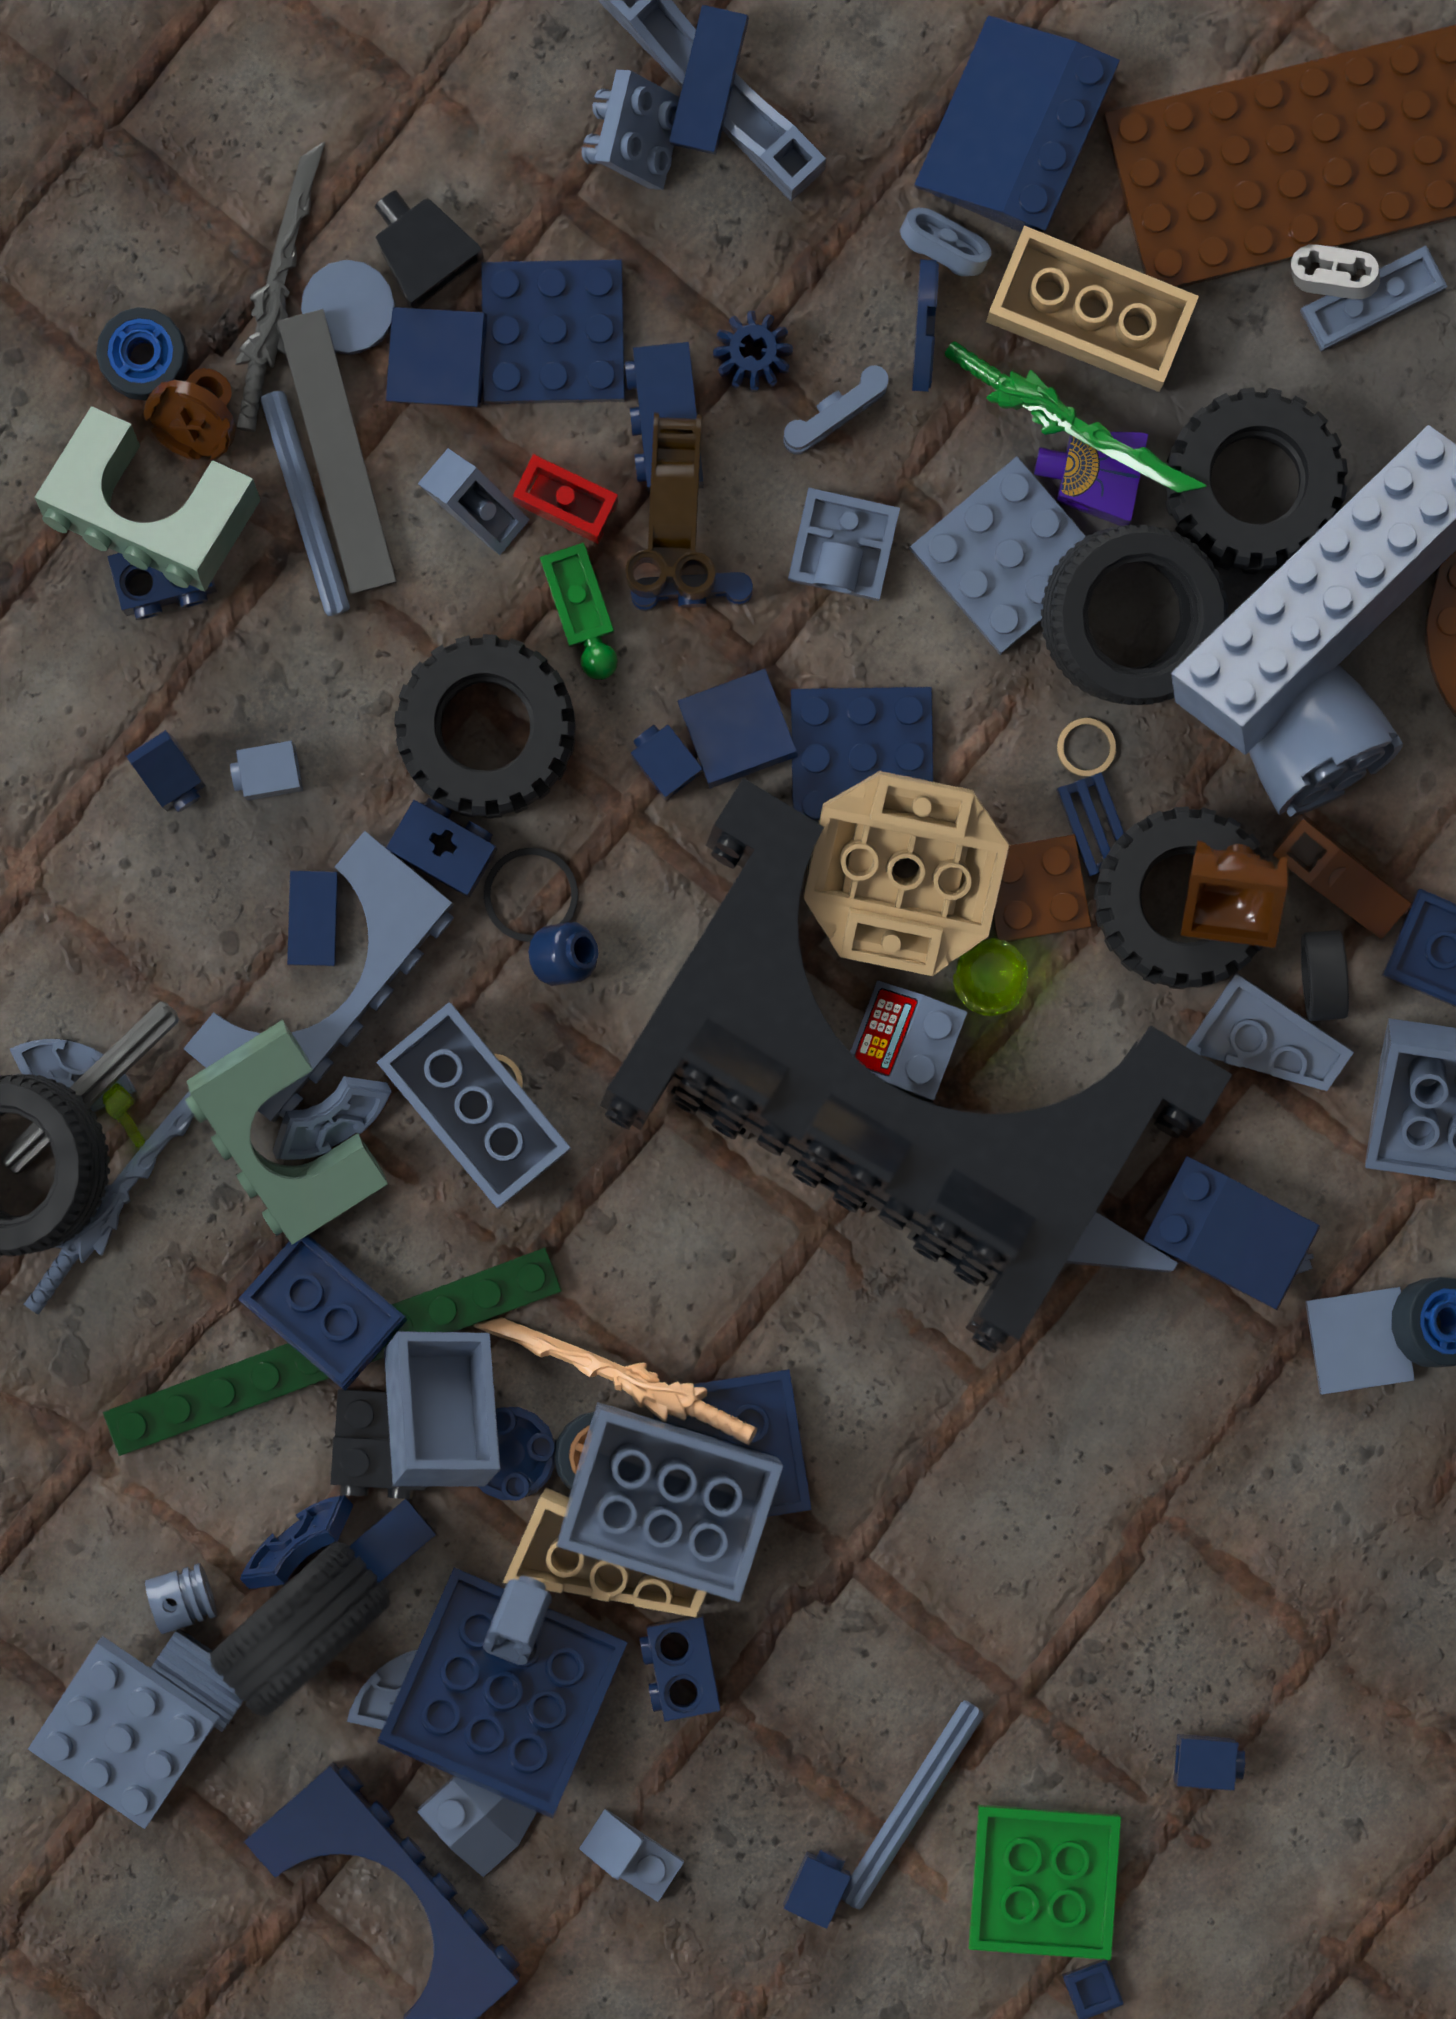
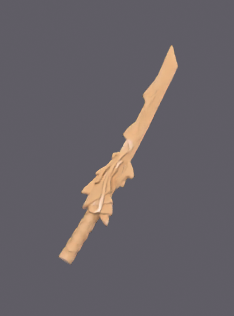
M502 1317L474 1324V1327L522 1345L541 1358L551 1355L573 1364L589 1377L599 1375L613 1381L615 1390H624L632 1396L640 1408L645 1406L663 1422H666L668 1414L682 1420H686V1416L696 1417L699 1421L705 1424L708 1423L711 1427L717 1430L720 1429L725 1434L733 1436V1438L747 1445L752 1442L756 1434V1427L746 1422L743 1423L742 1420L730 1416V1414L718 1410L710 1404H705L702 1399L707 1396V1388L694 1387L693 1383L680 1384L675 1382L667 1385L665 1382L661 1383L659 1378H657L658 1374L647 1371V1364L644 1362L624 1367L604 1357Z

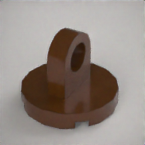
M201 368L195 370L188 377L187 381L172 380L160 383L151 392L144 408L145 419L147 421L150 418L154 426L151 431L157 440L172 452L188 459L200 460L201 456H211L210 460L220 458L232 444L237 429L233 415L226 407L232 395L231 385L221 373L212 369ZM201 386L211 389L214 392V394Z

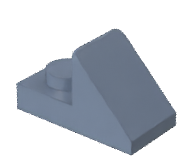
M604 1809L579 1848L617 1880L622 1878L657 1902H659L684 1863L682 1858L607 1809Z

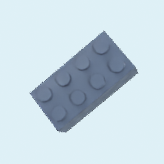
M450 1002L376 1062L497 1209L502 1208L572 1149Z

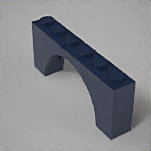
M333 1761L248 1836L244 1843L275 1878L297 1863L330 1854H346L367 1858L380 1863L396 1873L411 1887L423 1905L429 1919L433 1938V1962L428 1983L421 1996L404 2014L402 2019H477L519 1982L520 1974L515 1970L520 1966L519 1961L504 1944L501 1943L497 1948L484 1934L489 1928L483 1919L472 1908L465 1912L453 1899L458 1892L441 1872H438L435 1876L431 1874L422 1863L426 1855L409 1836L402 1840L390 1827L395 1820L387 1809L377 1800L371 1805L359 1791L364 1786L359 1777L346 1764L340 1769Z

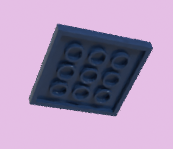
M454 1567L377 1743L553 1818L628 1642L548 1608L526 1664L518 1665L489 1654L484 1650L483 1644L505 1589Z

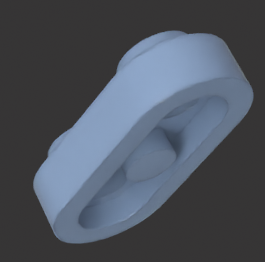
M911 209L900 228L901 237L911 250L937 260V262L945 265L950 271L959 276H976L981 274L991 257V248L983 238L930 209Z

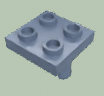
M616 69L612 90L600 89L595 94L594 98L607 100L606 103L593 102L592 106L594 115L598 119H604L600 136L589 134L585 137L583 143L596 145V147H582L583 160L587 164H602L648 189L663 190L667 172L671 166L674 145L669 143L680 97L631 70Z

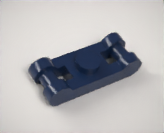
M742 572L716 573L714 589L708 596L700 600L685 599L678 593L674 583H667L664 591L653 598L639 597L631 591V599L633 605L640 611L652 610L659 601L678 600L679 607L692 608L706 606L707 598L726 597L729 603L741 606L751 599L753 584L750 577ZM708 574L681 575L683 583L689 587H699L708 578ZM644 577L636 581L642 585H652L659 577Z

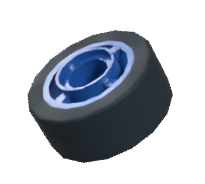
M136 307L121 311L106 323L98 337L96 356L100 371L114 390L130 399L147 401L151 392L160 383L172 380L181 381L187 369L188 350L184 336L171 318L156 309ZM145 343L154 347V356L148 363L139 365L131 362V352L137 345Z
M1426 1278L1409 1284L1399 1294L1393 1307L1391 1330L1396 1345L1408 1360L1421 1367L1456 1366V1278ZM1437 1316H1439L1441 1321L1440 1330L1437 1326Z

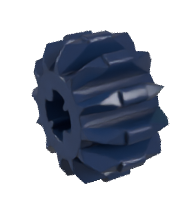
M748 311L746 326H743L736 316H732L729 319L730 327L735 334L726 330L718 331L717 339L727 346L714 348L713 357L719 360H727L718 368V372L722 377L736 371L732 381L734 388L739 389L746 377L750 378L751 391L758 392L760 377H763L770 387L777 385L776 376L771 369L785 374L789 371V364L779 357L792 355L793 346L787 343H779L788 335L786 327H780L770 332L774 316L768 314L764 318L762 325H757L755 311ZM750 342L753 347L760 345L764 347L761 349L760 360L756 361L753 356L746 358L742 356L745 354L746 343Z

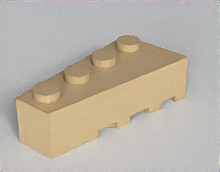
M547 1487L545 1488L503 1583H507L512 1579L519 1580L520 1576H527L544 1583L547 1591L569 1592L591 1596V1599L607 1602L612 1600L634 1604L636 1607L691 1617L697 1616L707 1593L705 1591L557 1547L569 1497Z

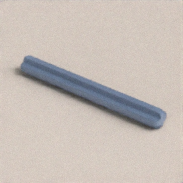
M283 391L268 393L261 397V404L322 605L327 616H336L348 611L350 606L292 414Z
M968 1701L960 1703L851 1875L841 1898L845 1903L858 1910L863 1908L981 1722L984 1714L981 1709Z

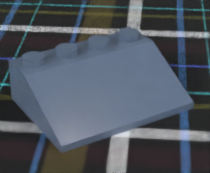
M1388 1018L1377 1077L1365 1168L1456 1181V1028Z
M597 1402L580 1456L557 1547L740 1602L783 1465L778 1457Z

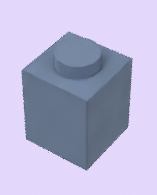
M292 740L236 750L238 762L230 763L234 790H243L244 797L248 801L303 791L296 746Z

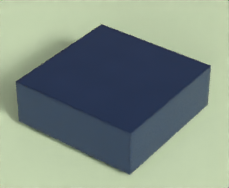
M1101 1959L1062 1974L1078 2019H1087L1124 2005L1107 1960Z

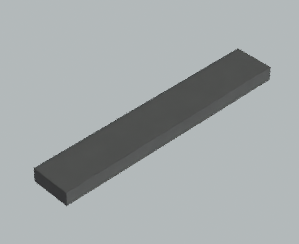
M324 309L279 320L280 332L350 592L355 594L396 583V576Z

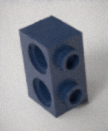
M121 553L107 556L121 610L126 616L134 614L136 620H144L163 614V606L180 602L181 608L208 602L207 594L217 592L214 578L205 592L191 585L188 588H182L170 582L162 572L154 568L148 567L147 570L135 567ZM140 573L151 575L153 586L149 593L144 596H134L130 593L129 584L135 575Z
M698 1614L696 1617L688 1616L647 1624L648 1636L639 1637L644 1665L654 1664L657 1682L648 1684L653 1712L662 1710L665 1722L720 1711L719 1696L703 1614ZM671 1632L681 1633L686 1637L689 1644L686 1653L677 1658L667 1656L661 1648V1640L666 1634ZM679 1679L690 1680L697 1688L696 1698L688 1704H679L670 1695L671 1685Z

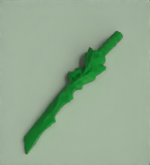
M953 341L946 349V358L955 364H959L961 368L967 372L969 371L970 374L978 379L980 378L982 382L996 390L986 397L989 402L998 404L1001 408L1005 409L1014 408L1018 410L1024 407L1034 416L1032 421L1042 425L1041 432L1044 435L1065 431L1092 448L1177 493L1206 487V484L1170 468L1146 447L1132 449L1114 439L1100 422L1089 425L1078 419L1076 409L1063 404L1055 388H1048L1033 370L1029 371L1027 378L1015 371H1011L1009 377L1004 373L1002 374L994 366H990L982 358H978L973 352L967 351V348L956 341Z

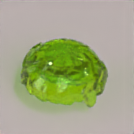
M991 938L981 941L961 955L957 961L956 973H954L953 985L957 996L968 1009L981 1015L995 1016L1011 1011L1019 1004L1018 1001L1026 991L1028 979L1026 960H1024L1014 945L1005 940Z

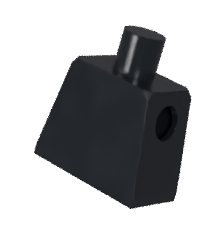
M394 190L379 200L374 207L388 225L375 237L377 244L411 308L420 307L484 259L483 251L478 243L429 198L422 200L410 209L398 191Z

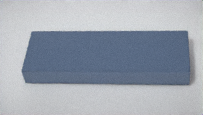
M1427 245L1380 268V285L1377 291L1370 297L1365 299H1348L1326 295L1302 307L1300 312L1320 351L1322 352L1445 290L1448 286Z

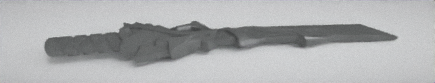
M322 142L300 157L276 242L266 286L250 295V300L255 303L252 316L256 317L257 326L255 334L249 336L247 341L240 347V354L235 362L236 366L248 363V373H246L245 379L246 385L243 390L241 412L237 424V429L255 432L260 407L259 402L262 396L261 389L264 385V374L266 373L267 364L270 368H274L278 352L286 354L278 324L279 320L288 318L285 310V299L290 292L285 287V280L288 269L296 267L297 264L295 241L301 219L310 215L313 179L325 142Z

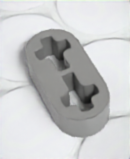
M1306 245L1298 249L1291 259L1292 278L1295 285L1309 293L1348 299H1365L1373 295L1380 285L1379 265L1371 254L1363 251L1323 245ZM1312 262L1320 263V268L1314 271V275L1306 274L1305 269H1309ZM1357 269H1364L1366 275H1362L1360 282L1351 280V276L1357 273Z

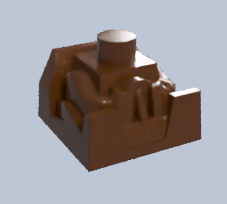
M1197 841L1180 936L1276 948L1287 892V857H1280L1278 866L1275 869L1271 862L1260 860V855H1254L1252 849L1246 845L1234 844L1223 851L1212 850L1205 842Z

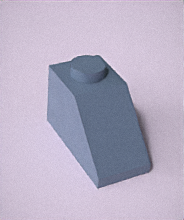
M449 448L418 483L442 508L499 555L530 520L479 469Z

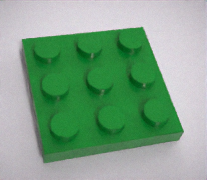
M978 1805L968 1941L969 1950L1111 1960L1121 1816Z

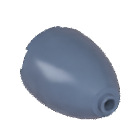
M1338 665L1334 670L1322 675L1309 685L1290 705L1277 725L1249 751L1260 781L1278 814L1287 812L1289 817H1294L1314 810L1345 794L1343 789L1363 778L1367 773L1366 769H1368L1370 774H1376L1400 752L1403 743L1382 710L1369 694L1341 665Z

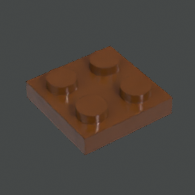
M1075 834L1009 845L993 914L997 943L1091 927Z

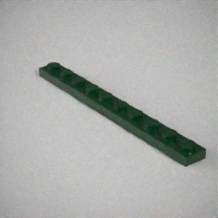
M545 1247L391 1305L407 1319L397 1332H454L562 1292ZM389 1342L371 1362L384 1358V1349ZM287 1343L103 1412L117 1454L121 1456L323 1381L329 1377Z

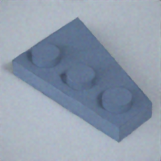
M1237 972L1186 1044L1187 1048L1199 1055L1224 1061V1063L1271 1074L1274 1077L1328 1091L1354 1053L1352 1049Z

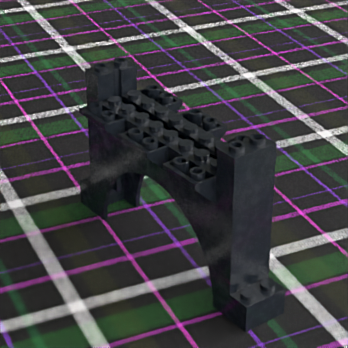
M743 778L715 822L706 844L708 848L713 850L711 855L718 862L729 868L734 869L738 865L743 869L610 1082L600 1106L607 1110L605 1116L616 1125L627 1130L633 1125L641 1130L666 1090L674 1095L671 1101L676 1106L693 1115L700 1111L714 1120L711 1125L717 1131L731 1139H736L738 1135L747 1139L752 1132L758 1136L756 1142L768 1152L777 1156H781L784 1152L791 1156L787 1165L794 1169L792 1175L800 1182L812 1188H816L820 1184L834 1193L832 1199L838 1205L851 1212L856 1213L858 1209H861L867 1213L872 1206L880 1210L878 1217L888 1225L898 1230H903L905 1226L911 1229L907 1238L915 1242L913 1249L923 1257L937 1262L939 1258L956 1267L953 1273L958 1278L972 1286L977 1287L979 1283L988 1286L991 1283L965 1328L974 1333L971 1339L982 1348L992 1353H996L998 1349L1006 1353L1021 1339L1151 1117L1156 1119L1154 1125L1165 1134L1174 1138H1179L1180 1135L1188 1138L1205 1122L1232 1074L1150 1025L1140 1041H1136L1122 1062L1101 1080L1060 1102L1033 1110L998 1114L961 1112L930 1104L891 1086L866 1068L835 1035L815 1001L803 968L798 933L799 898L807 864L824 826Z

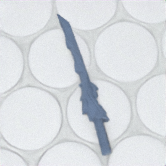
M189 1091L144 1143L111 1185L105 1186V1197H102L101 1200L103 1202L96 1209L97 1213L95 1216L90 1218L91 1222L84 1226L79 1234H75L74 1238L65 1241L60 1246H55V1248L62 1249L59 1256L53 1261L51 1267L42 1277L43 1279L39 1281L33 1293L30 1294L23 1305L39 1315L47 1304L48 1299L50 1300L54 1294V1290L59 1287L64 1280L63 1278L66 1277L78 1258H80L81 1263H84L94 1250L100 1256L104 1254L113 1229H118L119 1214L124 1204L131 1201L129 1191L139 1178H149L154 1168L156 1157L173 1137L183 1136L186 1133L194 1117L185 1101L186 1098L191 1096Z

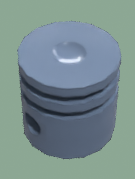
M201 1563L195 1564L194 1570H191L190 1567L183 1568L182 1574L176 1570L145 1580L150 1608L161 1634L193 1625L196 1618L198 1622L206 1621V1615L211 1619L217 1617L213 1593ZM167 1599H174L177 1604H170Z

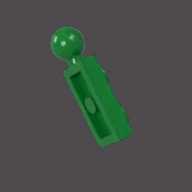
M584 542L541 556L540 561L569 647L584 644L585 650L581 655L580 663L583 672L588 677L594 680L609 678L617 669L618 657L611 646L602 642L601 637L614 633Z

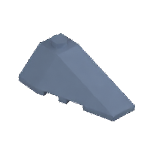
M456 1776L448 1780L418 1810L421 1817L447 1846L482 1877L487 1875L520 1844L537 1813L530 1808Z

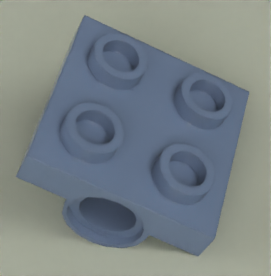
M808 488L788 581L879 601L900 508Z

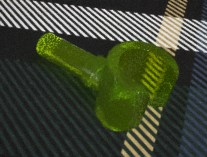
M115 1083L103 1095L102 1102L108 1114L113 1119L118 1120L124 1127L135 1147H141L145 1144L146 1140L131 1116L126 1112L135 1103V1100L122 1085Z

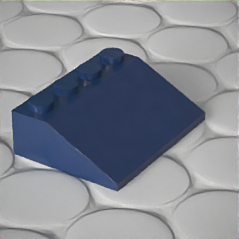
M988 15L914 187L1018 232H1022L1025 225L1045 234L1107 94L1120 60L1080 42Z

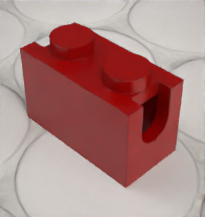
M535 454L532 455L513 494L514 504L597 544L600 543L604 535L603 530L611 513L615 512L619 504L618 494ZM535 476H537L530 493H528L532 481L534 480Z

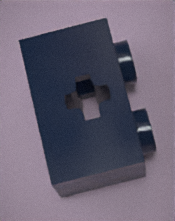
M430 798L426 800L424 805L413 800L386 849L398 858L470 898L498 850L495 845L489 843L493 834L468 821L465 828L449 820L452 813L451 810ZM448 833L452 834L451 842L456 847L454 853L445 851L441 857L436 856L437 847L432 843L435 836L443 839Z

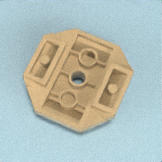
M879 771L823 803L819 824L824 826V829L813 848L803 898L840 957L934 976L948 966L950 962L989 936L1009 843L973 790ZM910 858L917 862L919 868L912 877L900 878L892 871L894 864L900 859Z

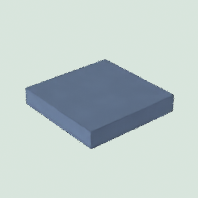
M1400 1287L1305 1301L1319 1393L1321 1395L1415 1380L1412 1361L1408 1360L1397 1347L1391 1330L1392 1310L1397 1297L1401 1293Z

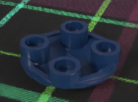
M499 1407L495 1409L500 1470L486 1486L478 1487L485 1494L500 1500H520L537 1493L550 1479L555 1467L556 1442L549 1426L535 1413L520 1407Z

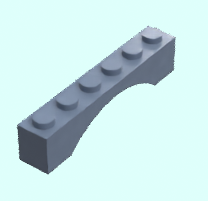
M598 0L682 88L696 29L672 0ZM736 73L722 130L792 202L825 171L826 158L790 121L764 101Z

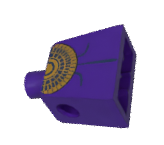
M1110 432L1114 439L1132 449L1146 447L1148 434ZM1071 435L1066 452L1039 447L1034 475L1061 480L1057 496L1058 502L1119 526L1130 524L1141 473Z

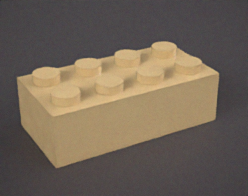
M1024 225L986 322L1159 392L1164 384L1199 296Z

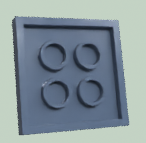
M1016 456L913 543L909 549L1001 655L1042 620L1041 609H1043V604L1041 602L1045 595V586H1048L1049 583L1047 580L1053 573L1052 570L1055 565L1059 564L1060 558L1066 555L1069 548H1074V544L1082 541L1086 536Z
M102 1636L95 1644L28 1750L145 1829L220 1716Z

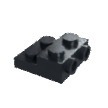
M338 1389L330 1485H341V1495L368 1496L369 1487L388 1488L387 1497L416 1499V1490L425 1491L427 1489V1486H393L387 1392L350 1389L344 1391L343 1389Z

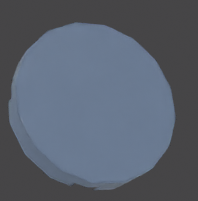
M351 260L327 264L316 272L304 289L301 304L302 314L324 309L335 353L346 355L362 353V351L368 350L383 341L391 328L392 307H395L391 288L381 273L364 262Z

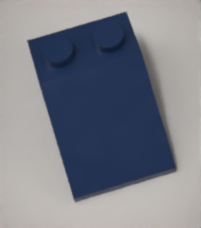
M1186 1156L1144 1241L1168 1256L1278 1310L1321 1226L1232 1178Z

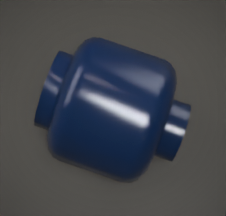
M577 922L545 926L538 930L530 941L528 951L529 963L539 980L548 985L556 986L582 982L591 976L596 968L598 945L592 933L585 926Z

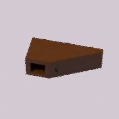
M1304 813L1273 849V856L1280 860V857H1287V867L1381 940L1412 904Z

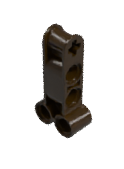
M654 412L648 549L640 550L633 554L627 561L625 569L627 584L631 591L639 597H656L664 591L667 583H674L676 590L681 596L693 601L705 598L714 589L716 581L714 564L705 554L696 552L702 414H697V419L659 417V412ZM651 563L657 566L661 572L659 579L652 585H642L637 582L633 575L639 565ZM690 565H698L706 570L708 578L699 587H689L681 579L683 570Z

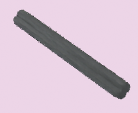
M164 1001L157 1003L89 1068L70 1089L74 1090L76 1095H80L84 1099V1103L91 1107L178 1023L179 1018L176 1011ZM33 1122L1 1153L2 1162L13 1173H22L51 1145L50 1141L38 1125Z

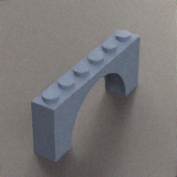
M366 831L361 834L335 866L352 885L364 909L368 927V952L365 966L355 989L334 1013L313 1026L291 1032L307 1055L312 1071L271 1096L260 1106L258 1111L272 1122H275L279 1116L284 1118L286 1110L292 1112L299 1107L304 1100L298 1094L309 1080L317 1084L334 1064L328 1058L340 1043L347 1048L364 1028L359 1022L361 1017L370 1007L375 1011L382 1007L394 991L389 986L390 982L400 971L408 975L424 955L419 950L430 934L437 939L454 919L449 913L454 907L453 903ZM213 1012L183 1049L207 1068L260 1033L237 1027Z

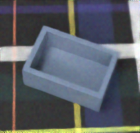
M397 1332L384 1349L393 1486H486L500 1470L490 1333Z

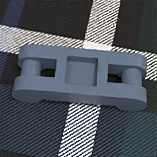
M877 365L867 367L862 372L858 386L844 396L838 390L826 397L816 406L820 413L807 422L802 420L789 422L784 430L783 440L785 448L795 455L805 453L880 400L887 390V372Z

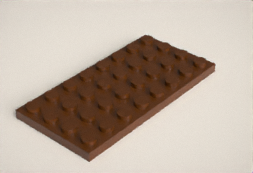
M1456 24L1105 112L1103 115L1143 273L1178 288L1289 261L1298 249L1306 245L1340 248L1456 219Z

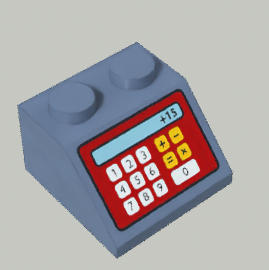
M877 980L850 1053L872 1073L891 1086L932 1102L935 1099L967 1011Z

